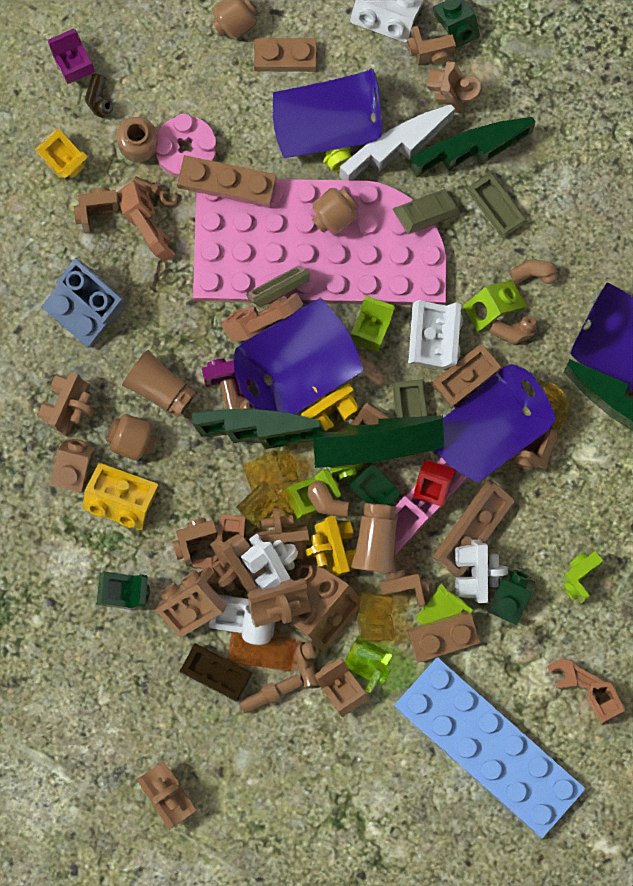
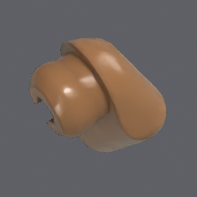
M530 259L509 270V274L515 284L532 276L541 277V281L545 284H552L558 278L555 272L557 268L552 262Z
M524 316L522 321L510 326L496 319L489 333L511 344H518L535 335L537 321L532 316Z
M234 378L220 382L226 409H255L245 397L238 394Z
M316 480L308 487V497L317 512L347 518L349 502L333 499L326 483Z
M313 641L301 642L295 649L304 688L319 685L315 678L317 671L313 658L318 656L319 650Z

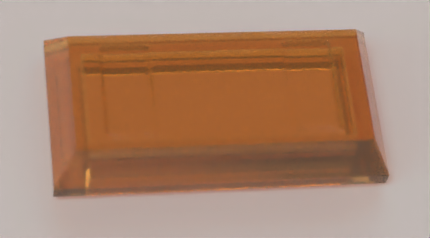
M231 632L227 660L235 664L291 672L296 639L273 636L270 642L263 645H255L246 642L242 638V633Z

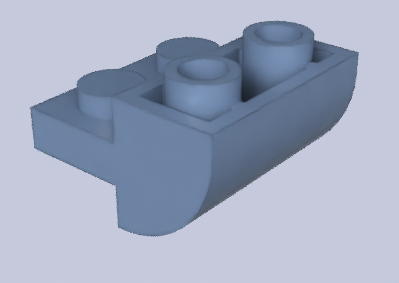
M75 258L57 280L58 286L41 307L89 348L95 344L110 323L117 321L126 306V299L79 258Z

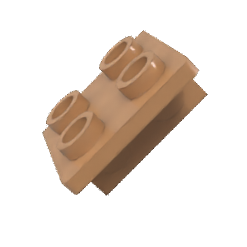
M305 557L291 573L290 578L293 581L300 579L306 581L311 612L292 617V622L289 624L301 631L309 641H313L318 646V649L324 653L364 602L349 584L323 567H318L317 563Z

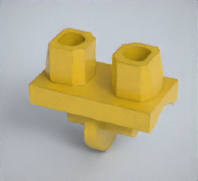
M349 383L333 392L335 390L333 389L308 405L310 408L301 413V416L320 420L326 432H332L335 429V426L328 417L337 410L345 422L357 416L359 408L354 399V390Z
M336 516L326 517L325 521L314 525L317 534L310 536L313 547L305 550L306 557H316L318 567L325 566L327 571L338 578L354 570L355 568H351V564L356 550L344 551L342 541L353 537L351 522L336 520Z

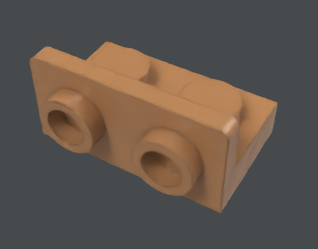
M210 567L205 568L199 573L193 570L181 581V584L177 586L176 583H172L160 595L163 599L155 610L180 638L219 616L228 606L206 582L213 573Z

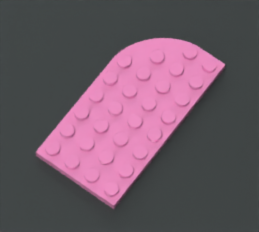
M276 179L270 207L196 192L193 301L252 302L246 297L247 292L301 265L310 272L309 282L284 294L283 296H286L287 299L292 294L297 293L303 303H312L321 297L326 304H363L365 296H369L391 305H413V302L418 300L445 305V248L435 225L408 235L392 209L413 200L404 193L379 182ZM330 188H337L338 190L344 188L359 205L356 209L358 218L340 234H333L329 230L323 233L312 221V218L316 216L312 210V204Z

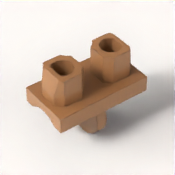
M446 62L445 70L430 69L427 82L428 89L435 91L437 103L451 104L455 108L454 113H463L464 107L462 102H473L481 95L482 85L479 79L472 75L463 76L456 62Z
M70 372L68 376L55 375L51 384V391L59 395L55 405L47 402L42 404L38 417L56 432L68 437L73 423L79 425L83 415L92 417L95 412L92 407L88 406L91 395L87 392L91 385L83 381L77 373Z
M272 508L273 518L261 519L262 529L275 527V530L249 533L250 538L258 534L263 542H270L272 545L276 540H281L286 544H294L298 551L296 558L305 557L306 540H309L307 526L282 529L281 526L294 525L293 515L280 517L279 508Z
M237 534L225 543L216 539L210 544L221 563L216 561L211 565L214 573L209 581L214 588L225 587L227 592H231L237 586L239 590L246 589L248 594L250 591L258 589L255 579L265 573L266 570L263 567L256 573H252L245 564H242L240 561L241 556L251 548L244 537Z
M290 579L281 582L276 587L265 590L262 588L252 590L247 595L252 624L255 628L280 620L284 624L292 622V617L311 612L307 596V583L304 579L297 581Z
M164 761L136 779L169 830L197 812Z

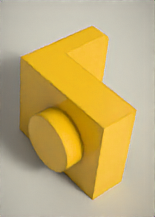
M55 129L34 149L59 178L75 177L85 167L82 162L88 158L84 152H80L60 129Z

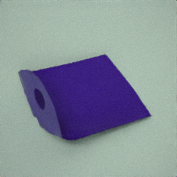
M370 68L365 72L321 83L273 92L274 131L283 157L289 158L363 145L380 138L382 133L379 86L374 69ZM375 88H376V93H377V105H376V98H375ZM372 113L375 115L374 123L369 119Z
M607 282L591 308L572 346L570 354L580 364L627 383V388L632 391L633 297ZM590 320V328L588 330H584L587 321Z
M321 297L259 334L247 339L234 352V372L239 389L250 404L259 410L296 414L364 371L359 354L348 330ZM265 374H268V375L271 376V378H272V384H271V385H267V383L265 382V380H264V375H265ZM247 379H251L257 385L259 396L256 397L249 391L246 384Z
M507 365L443 418L444 448L436 449V451L456 471L479 483L546 433L555 421L554 411L544 390L531 373L517 365ZM523 379L527 380L533 387L534 397L529 396L522 386ZM524 406H526L530 410V416H526L522 413V409Z

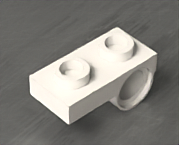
M219 595L228 606L222 614L209 621V628L242 633V638L250 644L263 645L270 642L271 637L273 638L275 622L255 628L252 624L248 599Z

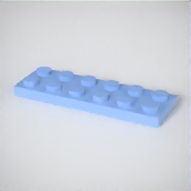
M438 657L393 706L541 839L585 790L579 782Z

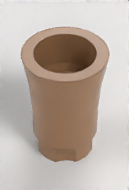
M149 350L139 358L122 386L155 403L167 412L169 410L177 418L184 412L196 393L186 386L187 383L166 368Z
M365 503V516H361L358 542L351 568L395 573L397 519L394 518L396 506Z

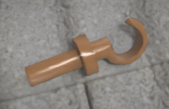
M137 176L134 178L133 181L150 192V197L153 198L154 195L159 196V200L164 206L171 207L178 202L177 193H174V201H166L163 196L165 191L158 188L159 183L155 182L153 185Z

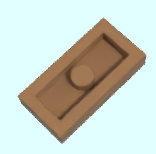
M254 38V71L316 72V38Z
M481 343L459 360L455 366H452L432 382V386L452 409L496 375L502 367Z
M467 611L407 629L415 659L418 663L480 644L472 614Z

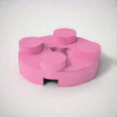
M179 114L164 123L158 130V145L155 150L160 167L171 176L179 178L184 155L210 161L215 160L216 138L210 126L203 120L187 114ZM181 141L192 142L191 147L193 151L185 150L183 153H180L179 143Z

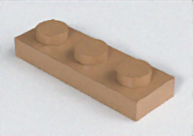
M184 155L177 187L178 189L270 207L276 174Z
M487 480L432 558L453 576L461 577L468 566L458 567L456 565L455 548L471 545V540L481 539L482 543H485L515 500L495 482Z

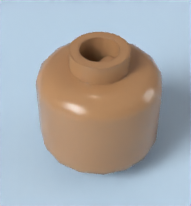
M221 0L213 7L215 19L211 22L221 36L227 33L231 38L237 39L256 25L257 20L255 16L259 13L250 0Z
M142 117L126 119L117 131L119 150L126 159L133 162H144L150 159L155 154L158 145V135L154 125L148 119Z
M330 188L312 204V210L316 215L312 218V221L323 233L329 230L333 234H340L358 218L356 209L359 205L344 188L340 190Z
M124 414L119 419L114 418L106 441L110 443V450L132 460H139L144 453H151L156 436L151 435L152 425L149 422L129 414Z

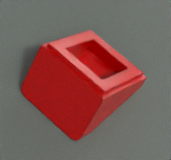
M426 460L419 471L413 497L444 507L454 478L455 469Z

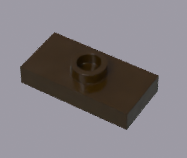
M194 643L179 671L182 675L238 703L253 675L252 672Z

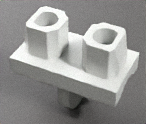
M258 534L252 536L249 541L253 547L243 554L241 559L252 573H256L263 567L265 568L266 572L255 579L258 589H269L279 586L283 581L290 580L291 578L286 570H292L295 567L293 560L298 555L295 545L291 543L283 544L281 540H276L272 545L270 542H263Z
M481 539L471 540V545L455 548L456 565L458 567L472 566V577H456V594L459 597L473 598L478 603H488V576L489 587H499V576L507 575L508 567L499 565V554H489L488 565V545L482 543Z

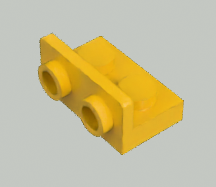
M98 463L85 489L82 509L94 516L118 522L124 527L142 530L145 525L147 512L154 500L159 484Z

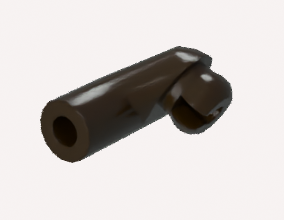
M92 74L85 102L95 116L106 118L114 109L112 101H108L102 94L106 77L100 74Z

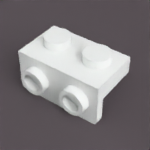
M355 0L350 22L399 41L407 42L406 39L410 37L411 27L422 8L423 0Z
M422 300L413 302L408 364L437 370H444L457 364L461 352L459 331L463 323L461 304L452 303L445 306Z

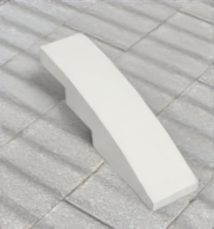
M450 104L418 115L390 129L377 140L364 146L341 165L339 177L342 180H354L369 165L379 173L400 152L410 161L411 157L415 156L453 120L455 108Z

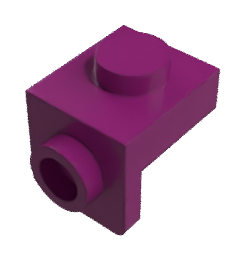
M71 29L48 40L55 63L67 85L96 72L76 29Z
M216 359L208 362L206 367H202L205 387L218 385L226 379L234 378L237 380L234 372V360L226 362L225 359ZM250 379L246 380L247 386H251ZM239 389L240 396L244 397V394Z

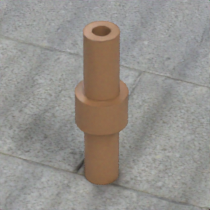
M295 674L275 685L271 682L261 687L262 691L240 701V707L245 714L266 703L271 705L281 700L280 696L303 686L299 675Z

